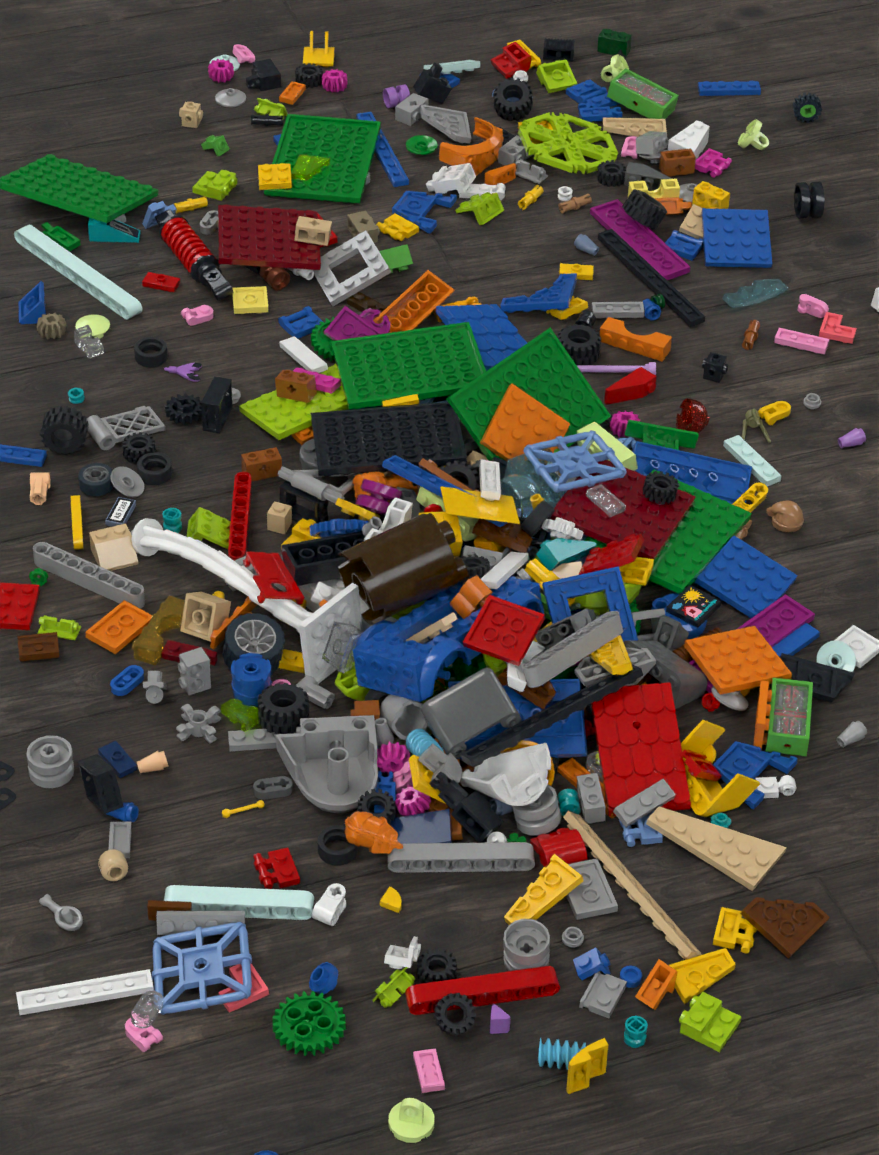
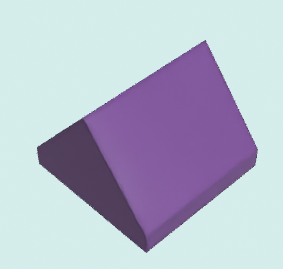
M492 1005L490 1034L508 1033L510 1031V1016L497 1005Z

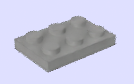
M598 858L568 864L581 874L584 880L566 895L576 920L618 911L617 902Z

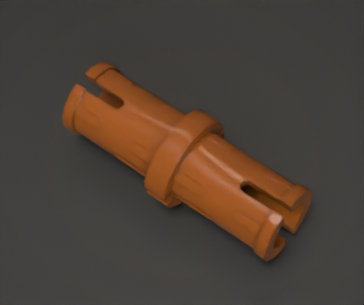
M751 320L748 329L744 333L745 338L742 347L746 350L752 349L754 341L758 338L760 322L757 320Z

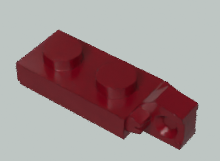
M168 640L161 652V658L180 663L179 654L200 647ZM202 647L210 659V665L215 666L218 660L217 652Z

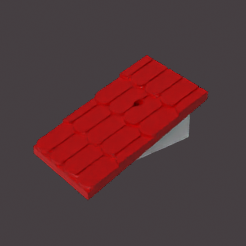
M671 683L623 686L619 691L604 696L598 702L591 703L608 816H611V814L616 816L613 812L615 807L662 779L666 781L676 796L661 807L671 811L689 810L691 808L690 793L684 758L680 757L682 748Z

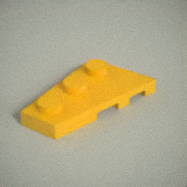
M726 948L669 965L678 971L674 987L684 1004L735 970V962Z

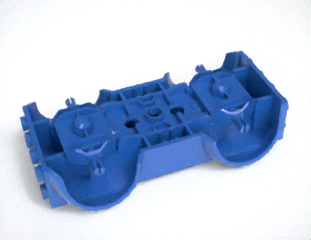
M511 576L498 589H490L493 592L492 596L544 614L540 583ZM463 581L433 596L431 600L413 609L412 612L399 618L395 623H378L367 628L360 635L356 647L353 649L358 685L421 702L433 695L436 679L448 680L450 678V672L444 671L443 668L450 666L457 657L462 658L463 663L469 666L471 660L481 654V652L464 647L463 641L481 608L463 619L450 605L452 599L464 585ZM453 612L458 618L451 623L453 627L443 633L439 630L441 634L431 640L428 636L429 641L424 644L417 643L414 640L406 641V639Z

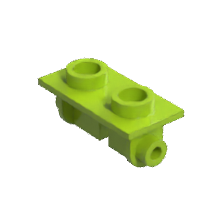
M257 98L259 105H256L254 108L257 114L265 115L270 112V116H283V119L284 116H287L286 108L281 103H273L268 99Z
M46 615L39 618L41 626L38 634L57 632L58 638L76 640L81 626L75 620L61 619L58 622L57 618Z
M405 967L402 971L397 969L389 977L391 981L388 984L383 982L375 990L377 995L372 1001L374 1002L379 998L381 1000L380 1004L384 1008L391 1007L401 997L396 989L404 994L408 987L414 985L415 977L405 972L408 967Z

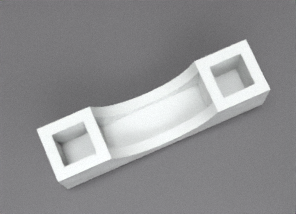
M394 498L387 508L386 516L380 529L372 528L364 538V541L410 520L413 503Z

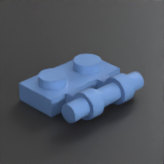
M654 811L631 824L637 825V828L634 829L631 828V825L625 827L619 820L620 826L624 830L622 833L623 839L627 842L628 847H633L635 839L639 838L642 845L662 843V834L646 824L647 819Z

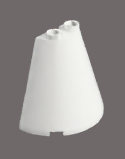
M547 743L500 753L495 757H490L484 760L481 765L475 766L474 772H471L469 769L462 772L460 782L464 787L474 789L512 806L528 805L541 796L549 781L547 780L548 770H551V758Z

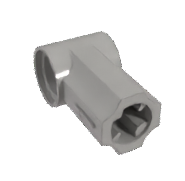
M306 675L296 684L297 687H301L303 691L307 692L309 701L322 708L328 709L335 699V694L319 686L315 678L310 675Z

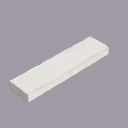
M295 336L279 342L280 347L306 370L317 373L328 370L327 363Z
M510 552L486 573L481 580L489 589H498L529 560L528 553Z

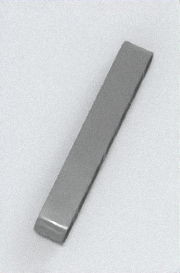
M39 542L33 546L34 563L37 567L117 603L125 600L140 609L144 607L145 596L142 585L46 542Z
M610 611L601 615L524 664L522 668L527 686L534 688L543 685L622 634L624 630L619 612Z
M526 842L402 844V849L394 848L390 854H387L388 869L396 873L529 871L535 866L533 845Z

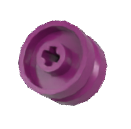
M363 479L360 488L371 495H358L355 504L373 513L386 515L387 508L391 504L387 501H393L394 498L401 499L403 492L375 481Z

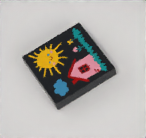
M689 585L666 606V612L698 628L721 606V601Z

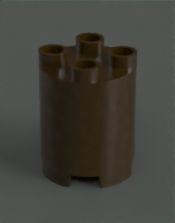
M432 513L421 514L338 553L339 557L343 556L348 560L338 566L345 588L351 583L358 585L359 596L369 607L361 616L369 625H374L456 586L459 581L468 577V571L463 560L459 556L454 557L449 546L456 541L452 527L446 520L438 523Z

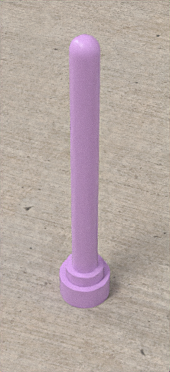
M649 362L645 366L577 365L581 372L631 373L642 367L656 375V362Z

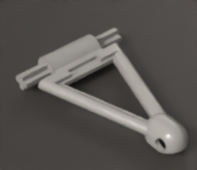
M282 466L281 470L278 471L279 477L291 482L292 487L305 491L322 501L327 499L333 503H336L338 498L344 500L345 497L343 496L354 487L353 478L357 474H363L332 475L348 477V480L337 488L314 478L325 477L318 476V469L290 470Z

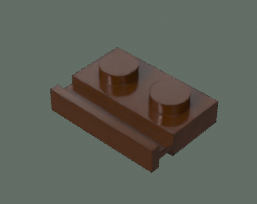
M57 632L17 636L20 661L59 658Z

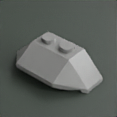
M626 648L631 664L641 668L643 676L634 683L626 684L625 686L638 684L656 664V659L648 648ZM590 657L583 658L575 669V674L586 687L611 674Z

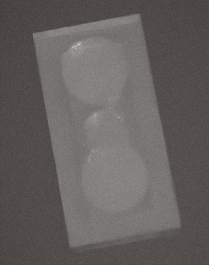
M602 484L587 490L586 496L610 517L625 511L626 505Z

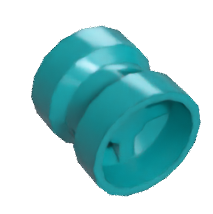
M177 508L165 509L162 514L164 531L168 529L179 533L182 530L181 511Z
M574 789L560 791L558 802L561 815L564 817L568 811L579 815L581 809L577 791Z
M631 1016L626 1020L624 1042L628 1046L638 1048L645 1044L648 1024L644 1018Z

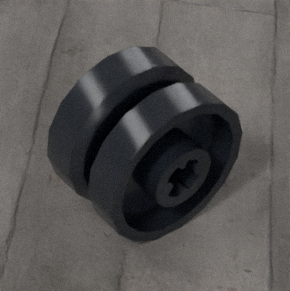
M820 181L811 182L808 186L806 182H797L794 189L796 217L798 219L807 218L810 214L812 218H821L824 213L825 202L822 183Z

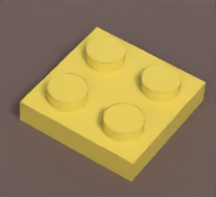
M266 286L232 288L234 292V314L268 312Z

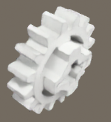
M556 517L555 521L546 519L541 527L547 532H551L550 537L554 539L581 540L584 533L574 528L575 523Z

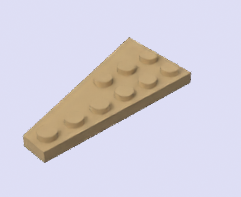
M658 807L646 822L651 828L751 891L756 888L783 856L787 848L662 807Z

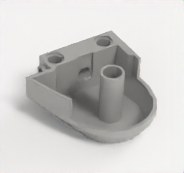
M374 715L301 718L300 727H296V734H276V748L288 772L302 794L319 809L330 813L353 811L358 808V800H360L361 795L365 796L366 791L371 793V789L376 790L378 769Z

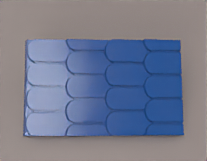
M497 304L436 306V313L445 325L463 322L470 323L486 371L527 344L518 333V329L508 320V316Z
M636 441L633 445L632 452L636 454L638 469L635 471L647 476L653 470L663 471V474L667 472L669 476L673 475L675 479L694 486L721 500H725L730 504H733L749 489L752 466Z
M551 679L550 682L556 693L546 708L582 690L581 681L579 679ZM461 681L448 682V687L450 688ZM506 685L503 686L520 714L522 721L543 710ZM584 710L576 711L570 714L567 719L559 720L552 724L550 728L542 729L535 733L533 737L525 738L524 740L533 741L538 744L547 743L551 757L588 756ZM501 723L494 725L465 742L466 751L508 728L503 727Z

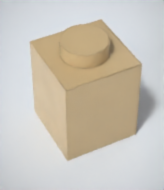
M274 501L267 512V530L285 534L292 524V506Z

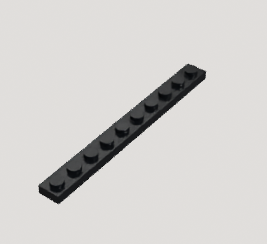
M613 229L598 233V240L656 295L662 294L665 303L690 327L705 322V316Z
M632 664L633 670H630L627 674H610L461 753L462 761L472 767L481 765L484 760L499 755L501 751L516 746L518 742L525 738L533 737L540 730L548 729L555 722L567 719L570 714L585 709L587 705L602 700L604 696L619 691L626 684L634 683L643 676L642 669Z

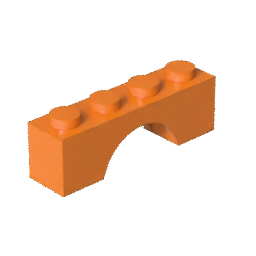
M608 317L600 327L602 343L661 362L671 351V336L658 332L650 335H636L625 328L624 321Z

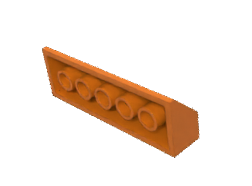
M427 270L373 321L380 324L383 322V317L387 315L390 321V333L414 330L436 309V306L441 305L455 290Z

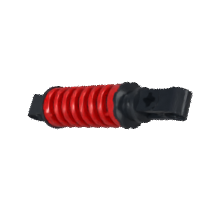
M171 209L155 216L160 227L159 234L161 239L187 269L192 279L197 283L207 286L217 301L232 295L234 292L231 285L221 275L219 260L216 259L191 228L188 221L182 216H175Z

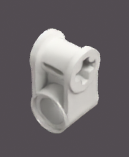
M337 883L330 885L321 899L315 904L312 918L334 926L346 908V900L344 898L346 894L345 887Z

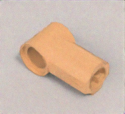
M50 472L30 473V502H33L35 505H42V503L46 502L47 490L50 489Z

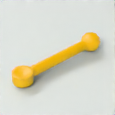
M259 800L257 803L232 810L224 809L222 810V816L228 818L230 814L256 807L263 808L265 803Z

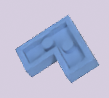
M163 201L150 204L142 223L145 229L157 225L155 216L168 209H171L175 215L177 209L174 204L166 206Z

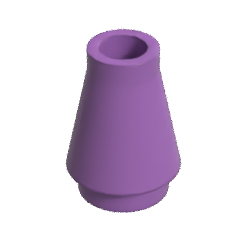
M855 428L838 438L840 448L862 445L866 441L865 433L861 428Z

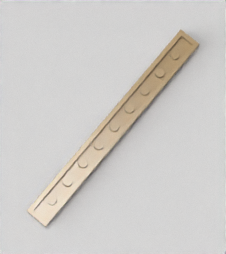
M568 811L563 817L569 823L567 825L568 828L579 831L585 846L591 848V854L604 863L603 868L616 877V883L629 892L627 894L629 898L639 903L641 906L640 910L646 916L652 918V924L666 934L665 939L679 949L678 954L685 960L702 955L580 815Z

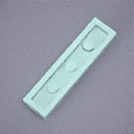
M464 60L440 63L443 68L441 73L451 74V71L461 73L462 70L474 71V68H480V61ZM424 65V69L428 70L432 65Z
M739 435L724 440L723 446L741 464L752 466L751 473L761 483L770 486L781 481V475Z

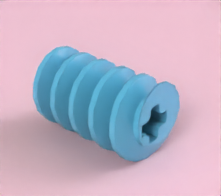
M423 729L412 730L406 738L407 749L418 757L432 743L443 751L440 744Z
M540 1038L539 1066L543 1067L545 1061H547L548 1067L552 1068L554 1062H556L557 1068L561 1069L563 1063H565L568 1070L570 1060L586 1047V1043L584 1042L581 1049H579L576 1041L571 1048L568 1040H565L563 1046H561L559 1039H556L554 1045H551L550 1038H547L545 1044H542Z

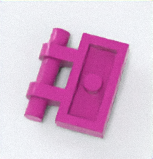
M709 148L696 159L695 169L704 173L712 171L710 175L714 178L730 166L732 159L729 157L727 159L722 158V153Z

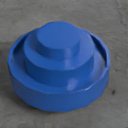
M328 962L320 964L311 974L309 981L310 989L318 995L320 993L324 995L333 990L337 985L338 969Z

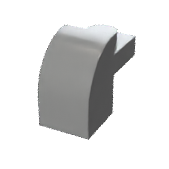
M432 743L419 756L418 760L434 773L431 781L436 779L440 782L436 776L439 772H442L446 775L449 783L452 780L456 783L460 782L462 768L458 760L451 753L446 755Z

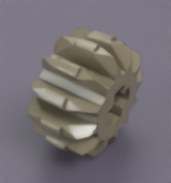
M56 312L53 314L48 313L47 315L42 314V317L38 318L37 321L38 334L42 338L46 337L47 340L50 338L55 339L56 337L61 338V335H64L66 331L65 318L60 314L57 315Z

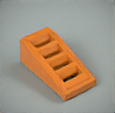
M509 164L486 172L485 184H506L515 179L516 164Z

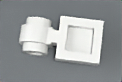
M789 775L781 777L779 782H777L776 777L755 778V780L760 782L756 789L765 793L764 798H778L779 792L786 796L795 793V779Z

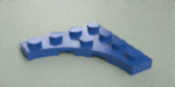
M577 273L560 274L552 287L536 291L530 297L522 295L503 298L500 305L501 310L508 313L522 310L524 312L532 310L547 311L549 309L565 310L569 308L578 280Z

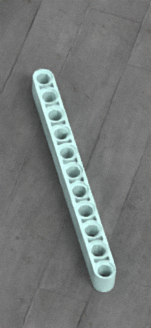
M29 224L14 232L15 239L21 246L124 319H130L142 312V305L136 298Z

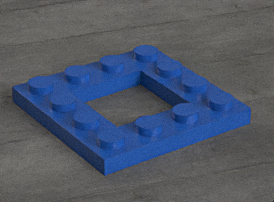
M619 566L548 581L542 584L552 624L572 616L567 599L604 591L609 612H619L624 630L620 634L623 642L625 640H638Z

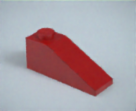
M639 367L605 389L604 403L608 405L647 396L656 389L657 376Z

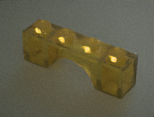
M169 595L165 602L161 603L157 613L152 615L149 624L142 629L141 635L132 644L134 659L152 665L158 663L164 648V639L160 635L166 630L181 628L185 600Z

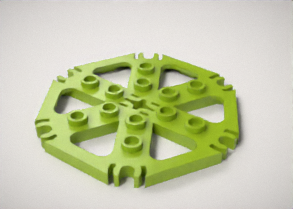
M550 112L524 120L519 127L518 134L529 156L535 155L534 159L538 162L570 173L574 172L577 174V170H580L582 174H585V171L587 174L597 171L601 162L606 163L607 160L609 162L614 160L615 162L618 155L610 134L606 130L601 131V126L565 113L564 115L559 113V116H556L554 112L551 115ZM547 120L551 124L553 130L544 128L542 125L536 124L540 123L541 121ZM568 122L586 127L587 129L573 133ZM529 137L543 141V143L534 144ZM597 141H606L608 148H604L601 145H594L591 143ZM564 153V156L567 161H563L551 156ZM583 155L598 161L589 163L585 161Z

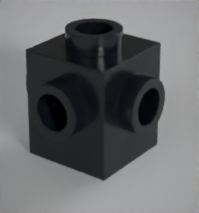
M710 352L702 363V368L704 369L703 379L720 383L724 374L728 371L729 365L726 364L727 356Z

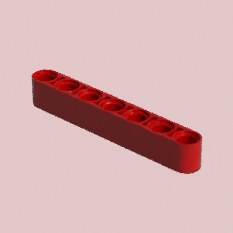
M239 472L235 475L228 545V557L234 561L246 556L252 495V480L248 472Z
M551 966L416 984L408 987L405 995L410 1013L421 1015L435 1013L434 1009L439 1000L450 993L466 995L468 999L473 1001V1006L477 1007L552 996L559 992L560 985L555 969ZM453 1005L450 1006L447 1009V1011L461 1008L459 1006Z

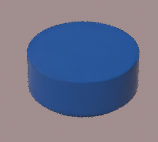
M626 966L620 971V979L627 981L626 987L635 988L641 984L642 972L635 966Z

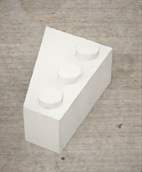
M695 121L669 139L668 150L691 148L696 159L699 158V154L708 143L710 126L701 121Z

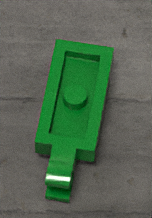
M48 222L41 225L45 229L42 231L43 234L69 252L81 245L80 239L59 226L52 227Z

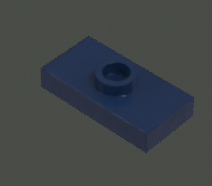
M117 741L98 749V754L114 768L115 774L119 778L137 770V764Z

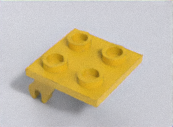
M310 31V47H304L303 64L308 65V63H311L313 65L314 63L316 66H333L334 47H328V31H325V48H313V31Z

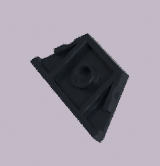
M784 653L780 655V659L792 673L791 680L813 682L812 697L831 703L852 681L855 673Z

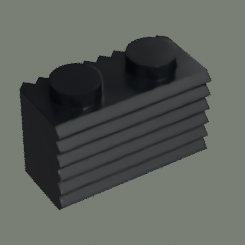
M545 38L543 60L573 61L575 41L571 39L556 40Z

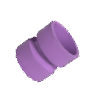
M406 84L396 86V88L389 87L383 89V99L387 108L396 107L410 96Z

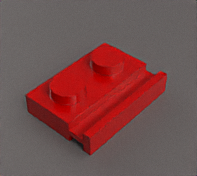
M684 750L680 754V757L686 759L685 763L689 767L688 771L693 777L717 782L722 777L710 761L705 760L707 758L706 755L689 750Z

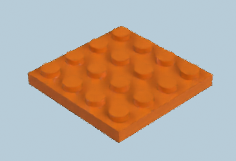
M511 384L507 388L480 444L505 461L535 472L534 466L523 451L526 445L553 440L557 436L564 437L570 423L514 384ZM558 447L542 449V451L554 453V450L558 449ZM538 459L540 463L548 465L549 461ZM541 475L539 476L538 481H536L537 483L540 481V479H542Z
M755 626L685 640L684 647L720 695L759 687L761 681H769V684H772L773 678L791 680V671Z

